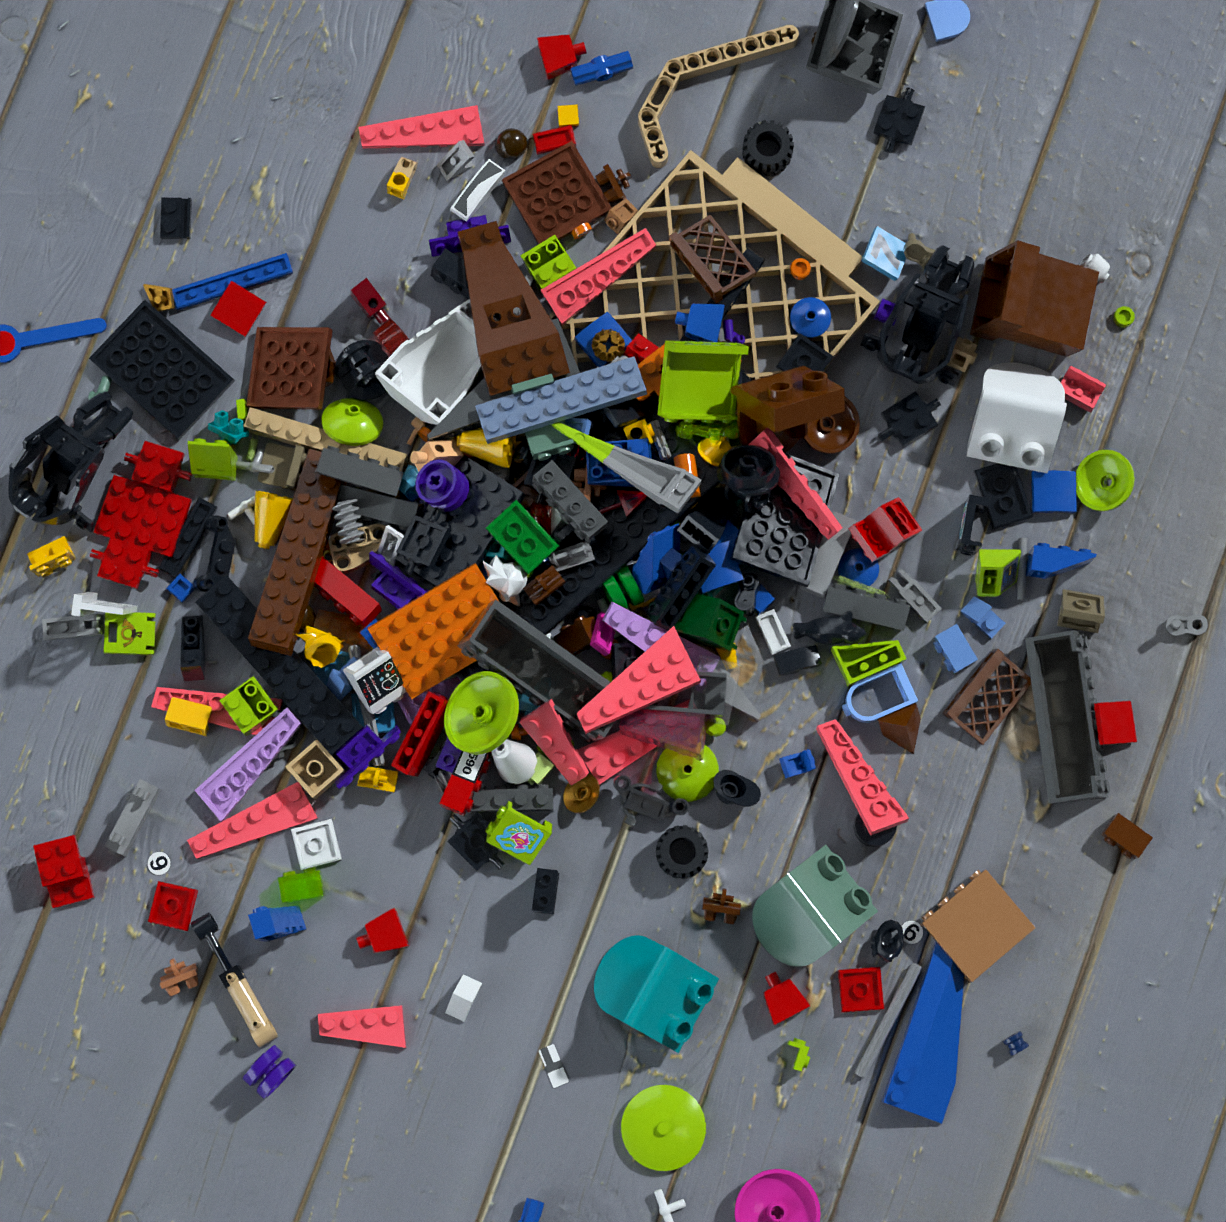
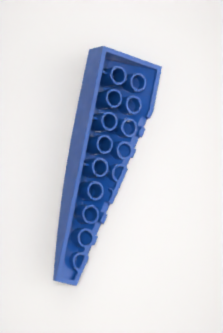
M935 942L881 1102L942 1124L956 1084L964 974L937 942Z

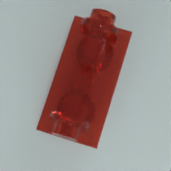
M531 503V516L551 536L552 507Z

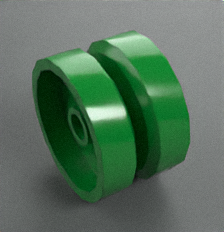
M627 565L615 574L616 580L613 576L602 586V590L610 604L614 602L628 610L625 597L628 598L633 606L644 602L642 593Z

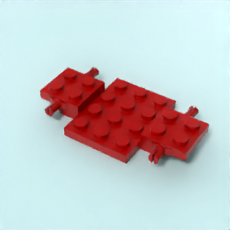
M144 441L138 456L129 453L125 454L124 461L135 464L132 480L113 475L93 532L110 538L104 552L92 549V553H90V557L101 560V566L97 574L98 577L138 589L139 583L145 574L155 578L158 576L159 569L148 567L153 552L170 558L173 557L176 542L192 502L190 498L174 494L179 478L188 481L192 479V473L182 470V461L185 455L183 452Z

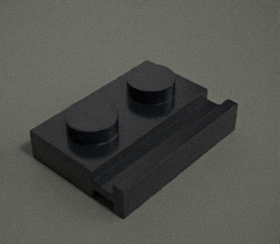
M161 197V239H191V198Z

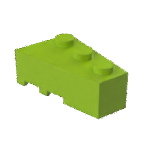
M898 640L832 646L831 652L847 687L897 664L904 663L907 659Z

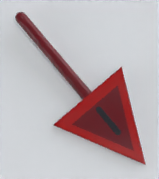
M617 490L621 502L598 511L602 514L622 506L626 517H628L648 496L638 491Z

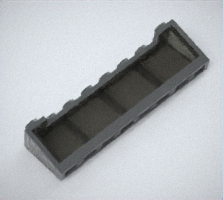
M495 599L487 605L459 642L458 647L462 649L461 652L465 656L475 658L479 661L478 664L482 668L490 669L508 679L513 684L516 692L525 694L529 697L528 700L532 704L541 706L552 699L557 715L560 714L563 720L562 725L569 730L574 729L579 733V737L582 740L593 742L603 739L614 724V722H611L585 734L577 717V712L611 682Z
M1071 630L1025 638L1048 803L1059 804L1108 798L1110 785L1109 781L1105 778L1107 764L1102 757L1104 745L1099 744L1094 704L1098 702L1093 696L1095 682L1090 675L1092 661L1087 655V648H1089L1087 636L1084 633Z

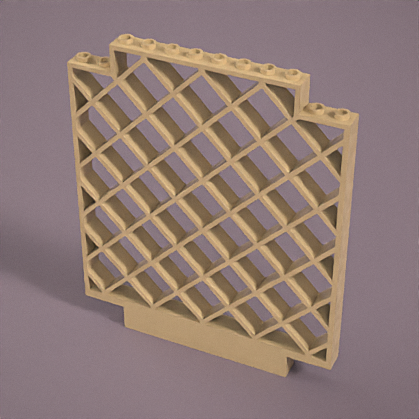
M690 150L604 252L624 241L631 232H633V235L636 234L637 225L643 218L667 216L669 237L673 233L671 216L702 213V219L707 217V212L737 210L739 235H730L728 237L734 244H740L742 254L746 250V243L776 241L778 266L761 267L754 277L779 275L782 301L752 303L749 283L745 289L746 304L733 305L727 313H747L750 339H745L743 344L751 347L753 373L747 374L748 377L756 380L782 372L759 373L756 347L786 344L788 350L799 335H791L788 309H792L801 299L787 300L785 275L791 274V265H784L781 239L811 262L810 272L815 273L817 299L822 300L826 305L849 303L854 305L855 325L850 330L826 331L818 337L808 338L812 342L822 341V349L828 353L827 340L842 339L830 353L834 356L831 360L832 362L880 303L878 299L850 278L862 264V256L740 158L737 157L721 175ZM689 165V166H691L694 170H685V169H686L687 166ZM703 177L733 201L706 203ZM698 179L700 204L670 206L669 187L675 181ZM664 194L666 207L652 208ZM742 208L772 232L745 234ZM708 224L703 226L704 232H709ZM700 238L699 244L710 245L711 238ZM714 238L713 246H724L725 241L723 239ZM670 239L669 241L655 242L656 248L651 252L670 250L672 276L641 278L639 261L636 264L637 279L616 280L603 291L604 313L609 312L607 290L638 288L640 313L612 317L618 324L641 322L642 336L646 339V322L676 319L677 312L689 314L690 309L680 310L678 284L698 282L693 274L677 275L675 251L670 246ZM685 239L686 242L696 243V239ZM712 263L708 264L709 271H712ZM731 270L722 271V272H723V273H729ZM820 270L850 295L823 297ZM673 285L676 310L645 313L642 287ZM860 303H862L865 307L868 308L862 316L860 312ZM783 309L785 335L755 338L753 312ZM553 311L549 315V318L552 320L557 318ZM572 317L564 325H561L562 329H570L572 354L576 364L591 362L592 360L586 353H576L574 328L587 327L599 317L573 319ZM677 324L678 340H680L683 336L682 325ZM677 419L679 424L687 423V433L693 439L692 424L684 422L683 419ZM722 423L723 434L729 442L728 423ZM719 483L714 488L725 489V484Z

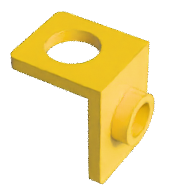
M645 419L623 428L628 440L634 439L631 437L630 431L637 427L642 430V436L639 439L648 438L650 444L653 443L652 436L655 435L651 424L647 425Z

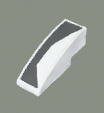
M488 159L459 195L450 210L467 222L490 197L491 191L501 182L505 170Z

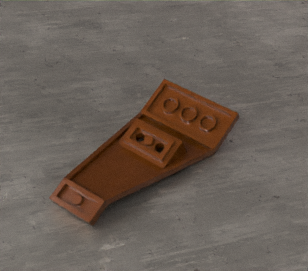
M497 221L458 231L457 235L463 253L478 357L489 395L512 390L513 384L552 374L554 378L570 373L559 332L503 243ZM516 307L520 309L518 316L513 313V309ZM495 313L500 314L501 318L499 321L493 319Z

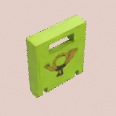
M105 612L104 654L154 655V650H146V647H155L156 622L147 621V618H156V613L134 612L120 615ZM110 624H117V643L109 642Z

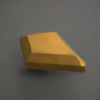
M143 284L152 306L157 311L175 309L172 288Z

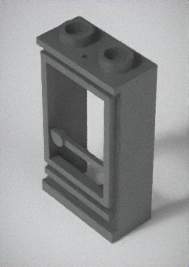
M696 671L699 678L707 679L704 709H693L696 686L694 685L691 687L690 708L658 706V702L648 706V710L724 717L727 673Z

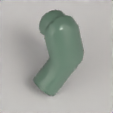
M102 376L97 392L91 391L88 395V400L99 393L108 392L112 379L109 376Z

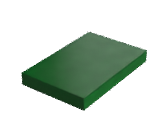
M517 500L485 528L527 574H530L559 547Z

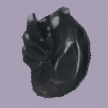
M888 920L880 925L875 936L872 937L871 949L873 957L878 955L885 962H892L894 958L898 957L902 950L904 939L903 928L899 922Z

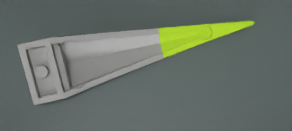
M560 422L550 424L569 439H573L577 445L659 505L663 504L676 513L681 511L701 484V479L685 469L619 448Z

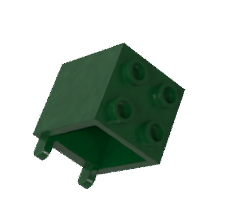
M696 594L674 627L679 636L695 644L731 651V649L737 650L738 646L733 643L740 623H746L747 618L743 617V611L719 598Z

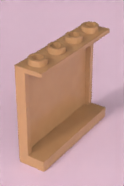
M978 869L969 877L971 881L967 885L960 884L953 890L955 895L950 899L946 896L937 904L940 908L934 913L932 910L927 912L922 917L923 922L920 924L921 927L924 926L962 971L968 983L977 979L1035 929V926L986 869L982 872Z

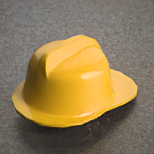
M711 434L698 444L697 449L700 456L706 462L719 466L723 455L731 449V446L726 440V436L722 437L717 434Z

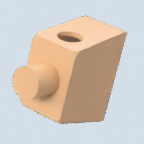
M455 439L432 440L426 442L419 451H413L410 460L415 464L419 472L424 465L438 459L445 460L455 466L464 455L460 451V447H457Z

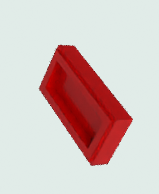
M572 125L532 134L537 155L552 152L571 141L576 146Z

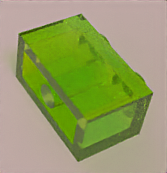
M316 867L303 869L304 873L295 874V871L284 872L283 877H278L282 903L326 896L322 871L316 870Z

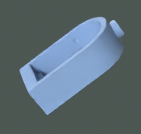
M900 663L856 682L848 691L845 704L841 706L846 717L850 715L856 721L870 723L913 703H917L918 699ZM892 673L904 703L874 716L867 717L858 714L851 703L853 691Z

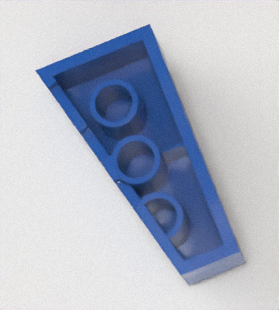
M261 906L253 909V913L248 915L255 940L269 942L307 930L300 906L277 908Z

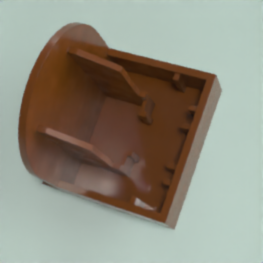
M800 366L735 385L730 390V393L737 396V426L741 445H748L762 431L768 428L773 431L784 446L782 449L784 453L789 451L801 437L808 436V422L845 411L844 388L829 380L825 372L813 371L806 366Z

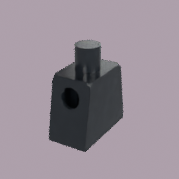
M700 509L688 514L677 531L708 555L720 540L725 525L715 515H711L705 509Z

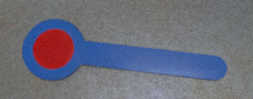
M95 318L21 333L12 326L0 325V363L13 361L18 357L22 348L103 333L107 328V324L104 319Z

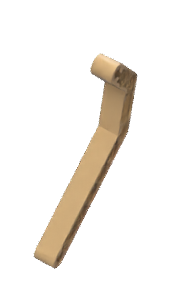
M786 25L669 60L638 114V125L650 163L656 168H662L668 162V150L658 120L680 81L792 49L798 42V29L793 25ZM773 40L775 44L769 46L765 41ZM752 45L756 49L754 51H748L746 47ZM734 51L737 55L730 57L727 55V52ZM716 57L717 61L709 62L708 58ZM695 62L698 64V67L691 68L688 64ZM671 68H677L679 72L673 74L670 73L669 70ZM662 85L669 86L670 89L662 103L654 105L652 100L659 87ZM650 116L652 121L644 122L642 118ZM654 134L658 136V139L651 141L648 137ZM657 148L659 155L662 156V159H659L658 156H656Z

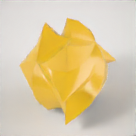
M306 626L305 634H295L305 642V657L310 660L313 666H319L320 668L335 662L340 650L344 647L343 641L332 636L331 633H326L313 627Z

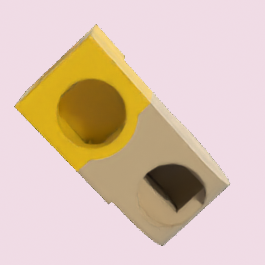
M404 157L400 158L387 183L388 194L403 200L405 199L408 187L417 169V162Z

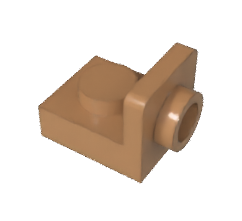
M625 198L609 210L604 221L610 229L619 234L638 210Z

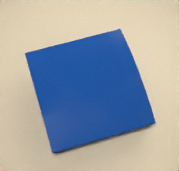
M609 312L600 316L574 337V340L597 367L605 366L612 361H603L594 354L592 340L595 334L599 333L602 329H612L619 332L624 339V351L632 341ZM608 338L607 342L603 343V345H606V352H608L611 346H614L611 344V338Z
M1048 470V473L1031 472L1032 512H1077L1076 471Z
M730 541L715 545L709 553L716 566L700 588L701 594L744 580L738 562L730 559L733 551Z

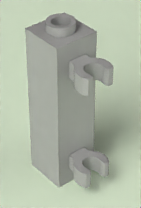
M139 779L104 845L109 848L108 853L118 858L120 855L127 857L161 789Z

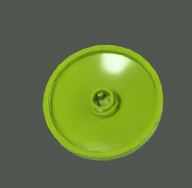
M483 671L467 677L455 688L445 709L444 726L450 742L456 748L473 755L485 754L499 747L509 737L516 724L519 712L518 695L513 684L495 672Z
M655 1085L640 1091L628 1103L622 1117L621 1134L627 1151L638 1163L652 1170L671 1171L688 1164L699 1153L705 1139L706 1122L700 1105L688 1092L672 1085Z

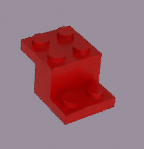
M899 497L879 506L866 518L848 528L853 539L859 543L865 556L872 562L891 553L906 540L922 531V528Z
M76 835L33 845L42 887L48 888L53 909L95 898L86 858L80 856Z

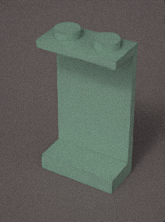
M549 374L513 384L512 394L517 395L554 383L553 376ZM565 420L560 421V423L566 425ZM552 425L525 432L533 460L539 459V461H543L557 453L564 455L574 448L573 439H569Z

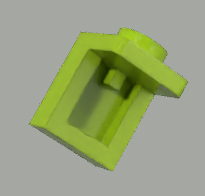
M794 1038L793 1041L788 1040L787 1045L799 1048L792 1069L802 1072V1069H807L810 1056H807L810 1047L805 1046L806 1041Z

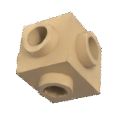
M958 337L950 362L947 365L965 373L968 365H973L977 357V353L974 352L977 345L969 339Z

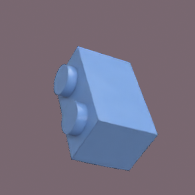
M957 624L933 638L935 641L933 646L938 654H943L946 659L943 662L949 672L953 671L956 674L978 660Z

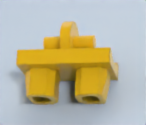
M368 766L360 773L357 786L395 793L399 772Z

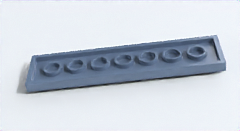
M635 356L556 380L554 383L517 395L511 394L476 405L475 407L486 442L490 444L647 395V390Z

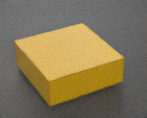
M578 104L558 106L559 127L579 126Z

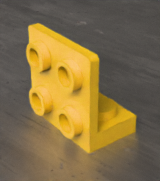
M65 536L27 553L32 564L29 566L30 571L38 577L49 576L53 573L54 569L68 567L76 559Z

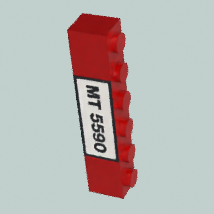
M461 752L439 803L441 807L465 816L466 811H471L474 804L472 797L481 788L482 781L480 779L482 774H486L491 762L488 760L492 752L480 755Z

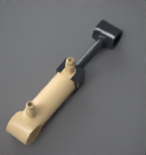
M208 912L192 921L191 926L199 940L207 938L225 972L218 976L224 987L228 989L257 1046L260 1048L278 1038L275 1028L267 1018L247 982V977L240 965L231 966L214 933L219 931V927L211 913Z

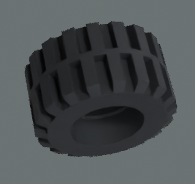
M763 120L760 125L758 122L755 123L753 128L750 127L744 137L742 155L745 158V163L750 165L753 170L756 169L760 175L762 172L766 173V176H770L772 172L776 175L779 173V170L784 171L792 158L794 149L793 136L789 134L787 127L782 128V123L774 124V120H770V123H766V120ZM763 140H771L779 146L780 151L774 156H764L758 152L756 145Z
M677 825L669 828L661 835L657 842L656 859L664 873L673 878L686 879L693 877L703 869L708 859L707 841L702 833L693 827ZM678 840L690 842L695 851L693 859L684 865L675 863L669 853L671 845Z

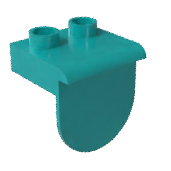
M635 935L617 942L605 954L595 975L594 994L598 1005L603 1011L679 1053L683 1044L691 1037L693 1026L704 1006L712 999L714 988L719 978L668 947L645 936Z

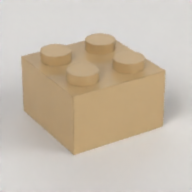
M317 739L285 766L314 800L322 795L346 772Z

